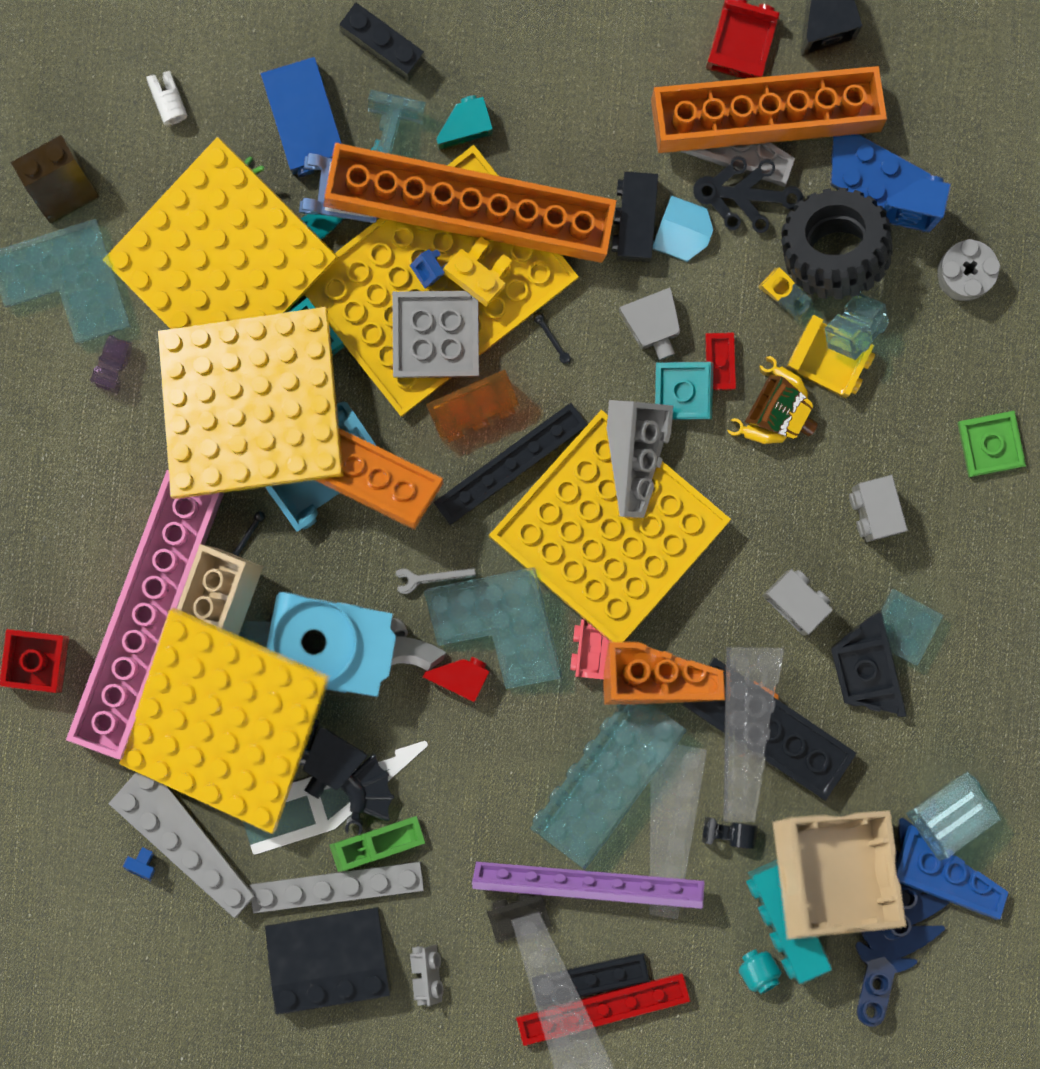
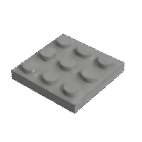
M466 291L392 292L393 378L479 377L477 299Z

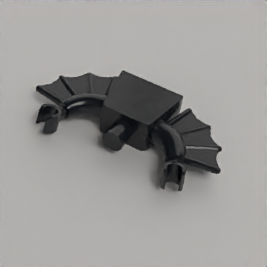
M315 719L299 765L304 766L303 771L312 776L304 791L319 799L327 785L336 791L341 788L349 797L350 812H352L345 826L347 834L349 832V825L354 823L359 826L358 835L361 834L363 821L360 818V813H366L389 822L388 808L391 800L395 797L388 788L389 772L384 771L379 766L375 754H372L358 768L367 757V753L322 726L314 740L319 720Z

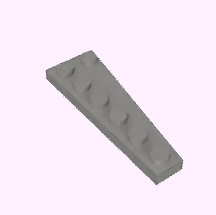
M136 772L108 803L234 918H237L255 897L234 868L226 861L223 854L207 837L204 830L188 813L182 802L173 794L170 787Z

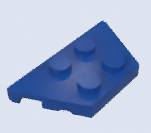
M859 134L833 136L831 186L838 190L839 188H848L849 192H854V190L863 192L865 198L871 196L877 201V205L883 206L890 197L919 179L927 178L928 175H931Z

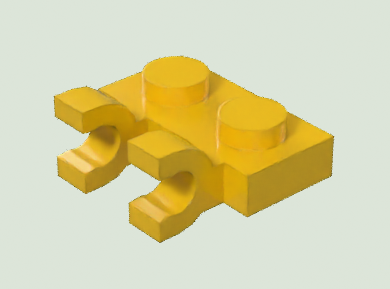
M480 237L469 253L460 249L443 268V271L447 277L487 307L504 289L506 283L501 278L510 270L509 266L512 260L503 254L491 271L488 270L479 261L488 253L486 249L490 246V243L483 237Z

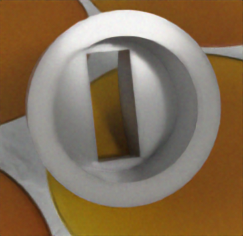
M392 618L390 629L395 636L406 637L408 631L405 624L399 619Z

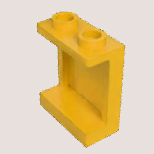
M813 315L786 369L835 394L847 398L851 393L856 395L863 381L859 376L863 368L869 369L875 357V354L871 352L874 345L871 343L865 344L823 323V319Z

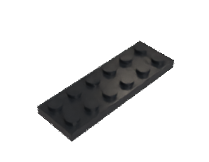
M713 657L708 666L723 671L725 700L683 702L682 706L826 801L857 752Z

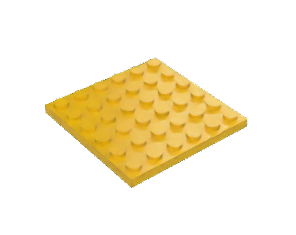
M216 137L110 251L103 261L170 329L286 313L339 257L221 138Z
M326 307L158 331L170 491L173 499L343 476L329 318Z
M601 410L489 534V538L610 642H625L730 523L731 519L663 461L660 468L655 469L652 478L654 488L644 518L621 517L607 434L608 415Z
M172 608L169 610L135 714L136 718L124 756L119 764L272 834L276 831L330 676L179 609Z

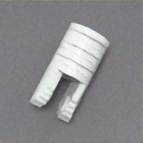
M171 71L163 72V81L166 90L163 92L155 75L146 76L163 124L173 125L186 119L188 115Z

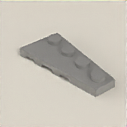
M772 143L681 151L724 167L730 164L733 157L742 156L747 162V168L743 173L748 175L758 167L761 160L771 159L775 163V172L769 177H763L762 180L783 187L786 186L795 160L794 157ZM736 160L733 163V167L736 170H740L744 167V163L741 160ZM764 163L761 169L763 172H770L772 165Z

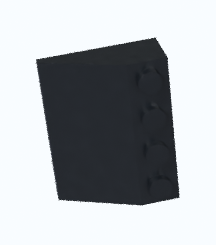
M378 907L265 926L271 989L276 1015L391 995V984Z

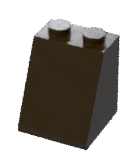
M62 135L11 162L23 186L50 224L99 198L76 153Z

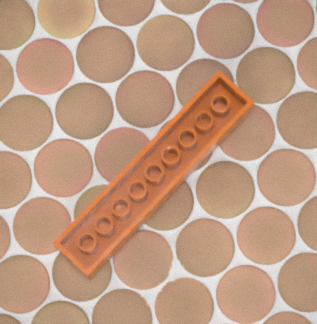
M335 143L323 207L476 238L483 237L486 240L602 263L608 251L616 200Z

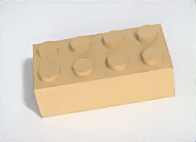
M200 544L177 609L238 636L263 566L219 548Z

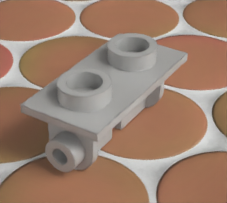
M437 944L428 947H412V953H410L412 973H422V978L412 979L414 1000H417V1005L427 1006L442 1002L444 989L440 981L439 967L441 965V957L437 952Z

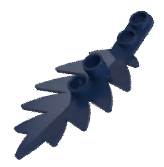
M929 801L925 805L914 825L904 818L899 819L898 835L900 850L910 825L919 829L920 833L927 838L933 839L942 846L945 844L950 833L933 832L935 821L933 801ZM895 850V867L900 855L897 850ZM899 883L906 927L861 932L869 946L867 947L861 942L855 944L860 958L867 965L857 1006V1017L863 1025L875 1027L883 1022L895 973L905 971L917 964L916 959L901 957L922 948L945 930L944 926L911 925L932 916L950 902L930 894H920L922 891ZM874 980H878L880 982L879 990H876L873 987ZM868 1007L874 1011L872 1018L868 1017L866 1013Z

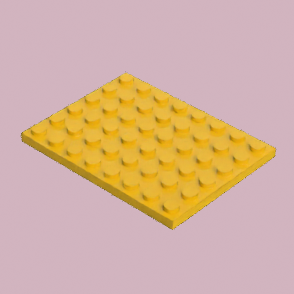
M474 145L447 165L498 176ZM379 218L376 223L370 225L335 253L339 258L304 295L315 308H327L329 326L400 417H403L452 377L393 378L392 292L465 291L445 274L433 285L425 289L410 267V264L421 253L430 249V251L438 250L441 255L436 260L440 266H444L460 249L469 253L479 238ZM487 240L490 243V246L486 249L488 253L479 263L491 271L503 254L510 258L512 263L509 266L510 270L501 278L506 283L504 289L487 307L478 301L479 356L579 279V276L562 255Z

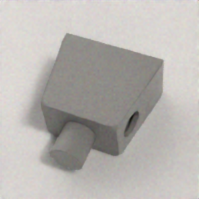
M670 288L619 308L622 319L642 350L654 346L659 360L675 354L669 339L679 336L680 329Z

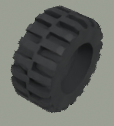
M831 188L823 189V193L817 195L815 192L808 195L805 202L803 200L799 201L794 206L795 212L791 210L785 218L786 223L782 226L781 231L784 261L787 272L792 276L793 282L800 287L803 285V291L812 295L816 292L818 297L827 299L828 296H834V300L843 299V296L850 295L852 298L860 295L859 291L863 289L865 291L870 290L874 287V281L879 282L885 276V270L889 269L891 255H893L891 226L886 211L882 206L877 205V201L871 196L865 198L863 192L857 190L849 192L848 188H839V191H831ZM836 232L850 233L862 240L856 248L840 255H827L812 248L819 239Z

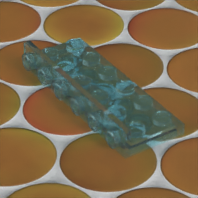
M652 704L617 705L618 709L613 716L606 718L600 727L601 732L596 739L591 740L583 750L584 755L580 761L574 763L566 773L567 778L561 787L557 786L552 791L549 797L550 802L545 809L539 810L532 820L533 825L530 828L532 831L539 834L585 870L687 731Z

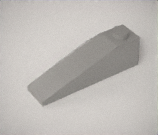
M609 400L607 434L621 517L644 518L654 488L652 478L655 469L660 468L663 460L659 456L663 444L669 442L671 435L672 405Z

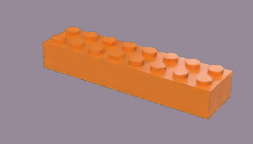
M879 66L654 87L651 98L658 153L875 133L882 131L887 120Z

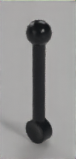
M540 312L535 313L533 320L535 323L540 324L559 353L560 362L567 364L571 359L570 355L563 351L544 322V315Z
M258 511L255 513V520L236 550L230 552L231 554L240 557V552L259 522L265 520L264 512Z

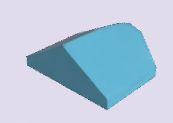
M671 196L652 249L688 262L708 246L713 233L707 208Z

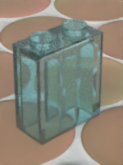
M969 772L957 776L906 813L938 861L950 857L1001 820L997 814L996 806L985 797L981 791L980 783Z

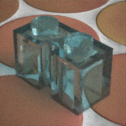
M861 293L853 297L845 305L843 315L837 314L824 328L828 348L856 360L863 351L868 350L872 341L886 330L889 324L886 304Z

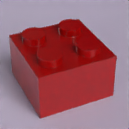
M6 629L0 686L62 693L69 636Z

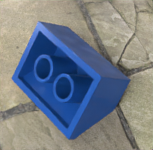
M928 175L927 178L919 179L890 197L882 206L886 211L890 224L930 233L944 216L950 184L944 183V179L941 177Z

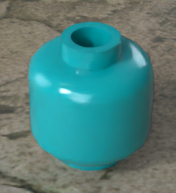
M754 949L742 957L744 963L739 967V974L750 991H759L760 994H764L780 983L778 979L781 976V969L770 952L763 951L758 953L757 949Z

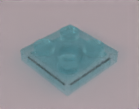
M891 589L881 610L892 654L918 666L944 615L895 589Z

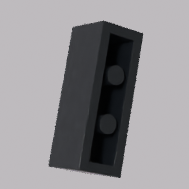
M355 2L339 24L343 35L408 82L425 61V53L422 49L357 2Z
M624 171L623 179H618L616 196H622L621 207H615L614 224H619V235H613L612 252H617V260L651 262L658 174Z

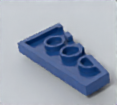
M913 825L908 826L895 867L899 883L995 920L1001 919L1008 891L979 871L973 870L965 864V861L950 854L941 847L942 845L933 839L927 838Z

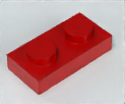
M706 333L705 354L706 362L713 363V391L735 390L734 333Z

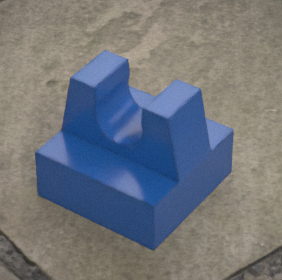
M429 249L421 253L410 264V267L425 289L433 285L445 273L443 268L447 264L440 266L436 260L441 255L438 250L430 251Z
M142 847L136 860L129 856L127 857L123 868L132 874L151 881L155 869L150 867L149 864L154 854L152 851Z

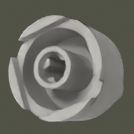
M972 239L961 241L952 246L940 259L937 270L938 282L943 292L952 299L959 301L978 299L995 284L999 274L1000 263L995 253L986 244ZM967 266L972 269L971 274L968 276L963 273Z

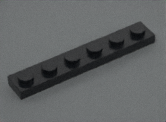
M569 403L433 503L451 526L582 431L588 424L574 405Z

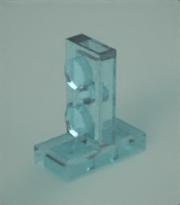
M371 89L368 98V112L382 115L379 130L383 131L381 140H375L373 150L392 154L401 119L423 124L426 102Z

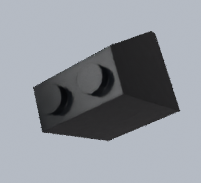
M807 0L800 49L802 56L856 40L863 25L855 0Z

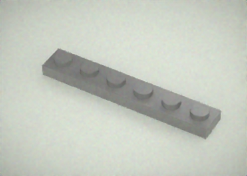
M419 861L250 884V890L255 895L252 899L253 913L424 891L421 863Z

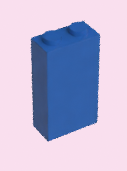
M312 57L261 73L292 175L298 174L299 177L315 172L314 170L304 168L305 156H308V153L332 158L335 143L342 144L316 59Z

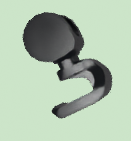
M705 816L702 843L713 844L714 839L728 840L729 846L755 849L758 826L732 822L730 826L718 824L714 818Z

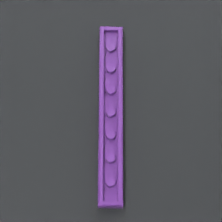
M476 862L472 889L702 909L705 881Z

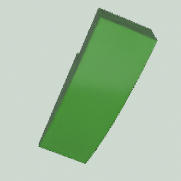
M417 816L329 844L337 871L341 872L425 844V840Z

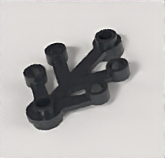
M742 156L733 157L730 164L715 177L703 176L695 182L693 193L696 200L702 204H712L724 219V225L729 230H736L740 227L741 217L739 214L731 212L721 197L733 198L752 221V227L758 233L768 230L769 220L766 216L761 215L749 200L782 203L785 208L793 210L794 206L803 200V193L797 186H787L783 191L751 188L763 177H769L775 172V163L768 158L761 160L758 167L734 187L722 185L734 174H741L746 170L747 162ZM741 160L744 163V167L736 170L733 167L734 161ZM770 163L772 170L767 173L763 172L761 169L762 164ZM710 186L713 192L710 195H704L702 188ZM793 193L797 196L795 203H789L786 200L789 194ZM729 217H736L738 223L735 226H730L727 223ZM758 219H763L766 222V226L762 229L757 228L755 222Z

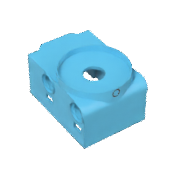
M279 592L275 599L267 649L330 676L326 686L328 690L378 696L380 682L389 676L396 636L390 629L392 613ZM316 629L325 635L327 645L322 653L310 655L303 650L301 639L308 630Z

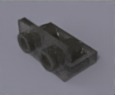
M520 893L518 894V900L508 902L507 898L490 903L492 908L487 909L486 912L496 943L551 926L542 895Z

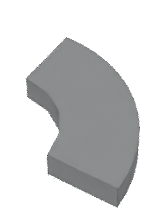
M396 637L391 666L397 663L413 664L429 671L444 660L446 652L421 640Z

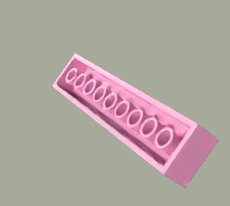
M169 470L166 471L66 740L119 760L123 759L136 718L135 714L169 610L172 608L177 609L199 545H205L224 492L173 499L170 491Z

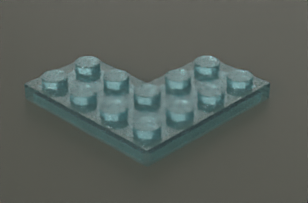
M96 219L1 248L0 294L4 307L8 308L59 291L76 344L131 327Z
M535 567L429 588L424 591L438 646L492 635L506 689L561 679L562 672Z

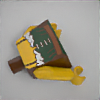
M766 357V361L771 363L773 367L765 369L760 365V372L769 377L745 420L750 425L746 427L739 419H731L730 421L740 424V429L738 432L727 430L728 433L736 437L744 434L745 438L762 444L782 443L786 438L795 439L799 432L811 436L817 428V422L808 417L813 408V403L808 399V392L802 379L783 366L777 367V362L773 357Z

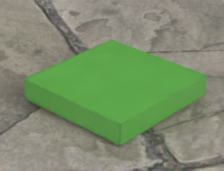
M1015 411L957 422L968 477L1026 466Z

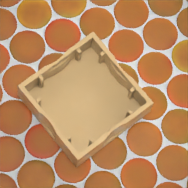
M890 811L853 813L841 817L827 815L793 817L773 822L788 939L906 927L901 887L895 869L896 851Z

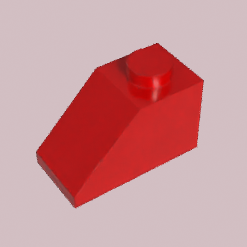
M471 657L470 661L461 659L427 671L423 677L475 702L490 671L485 669L487 663Z

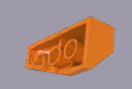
M639 642L608 643L603 674L604 705L725 700L722 670L692 660L688 661L665 651L655 650Z

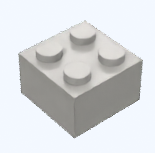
M892 475L859 483L852 487L853 493L849 494L852 509L858 510L860 520L856 521L861 538L865 537L866 542L907 531Z
M791 569L786 571L762 596L802 636L809 635L832 611L828 606L831 601L820 590L814 592L808 586L810 580L800 570L794 572Z

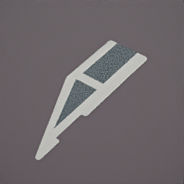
M426 741L397 749L395 757L378 762L384 771L389 772L388 781L428 746ZM312 777L292 783L280 821L274 833L271 834L243 821L252 853L256 855L336 829L352 814L350 812L349 797L341 788L336 791L328 785L319 799L304 791Z

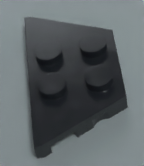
M877 610L831 646L845 704L866 706L870 710L878 712L883 710L895 713L899 717H906L907 712L882 610Z

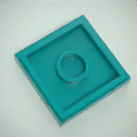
M656 363L655 404L672 405V420H712L713 363Z

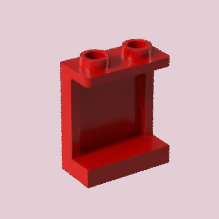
M725 0L706 69L741 79L762 77L780 13L776 12L774 7L766 4L755 6L748 4L747 0Z

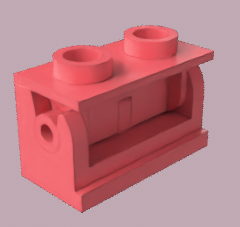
M581 619V624L575 625L573 642L579 643L578 653H572L570 670L576 671L575 677L603 679L607 648L610 641L586 620Z

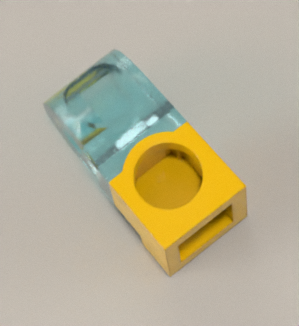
M780 267L775 268L758 286L798 321L814 305V302L803 292V289L797 286Z

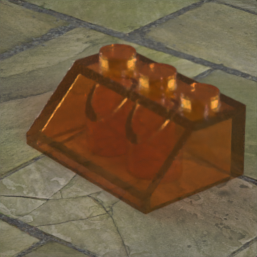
M502 370L426 404L441 441L447 439L448 443L464 437L463 431L470 428L478 431L489 426L488 420L497 416L502 420L516 413L514 409L519 407V403L506 371Z

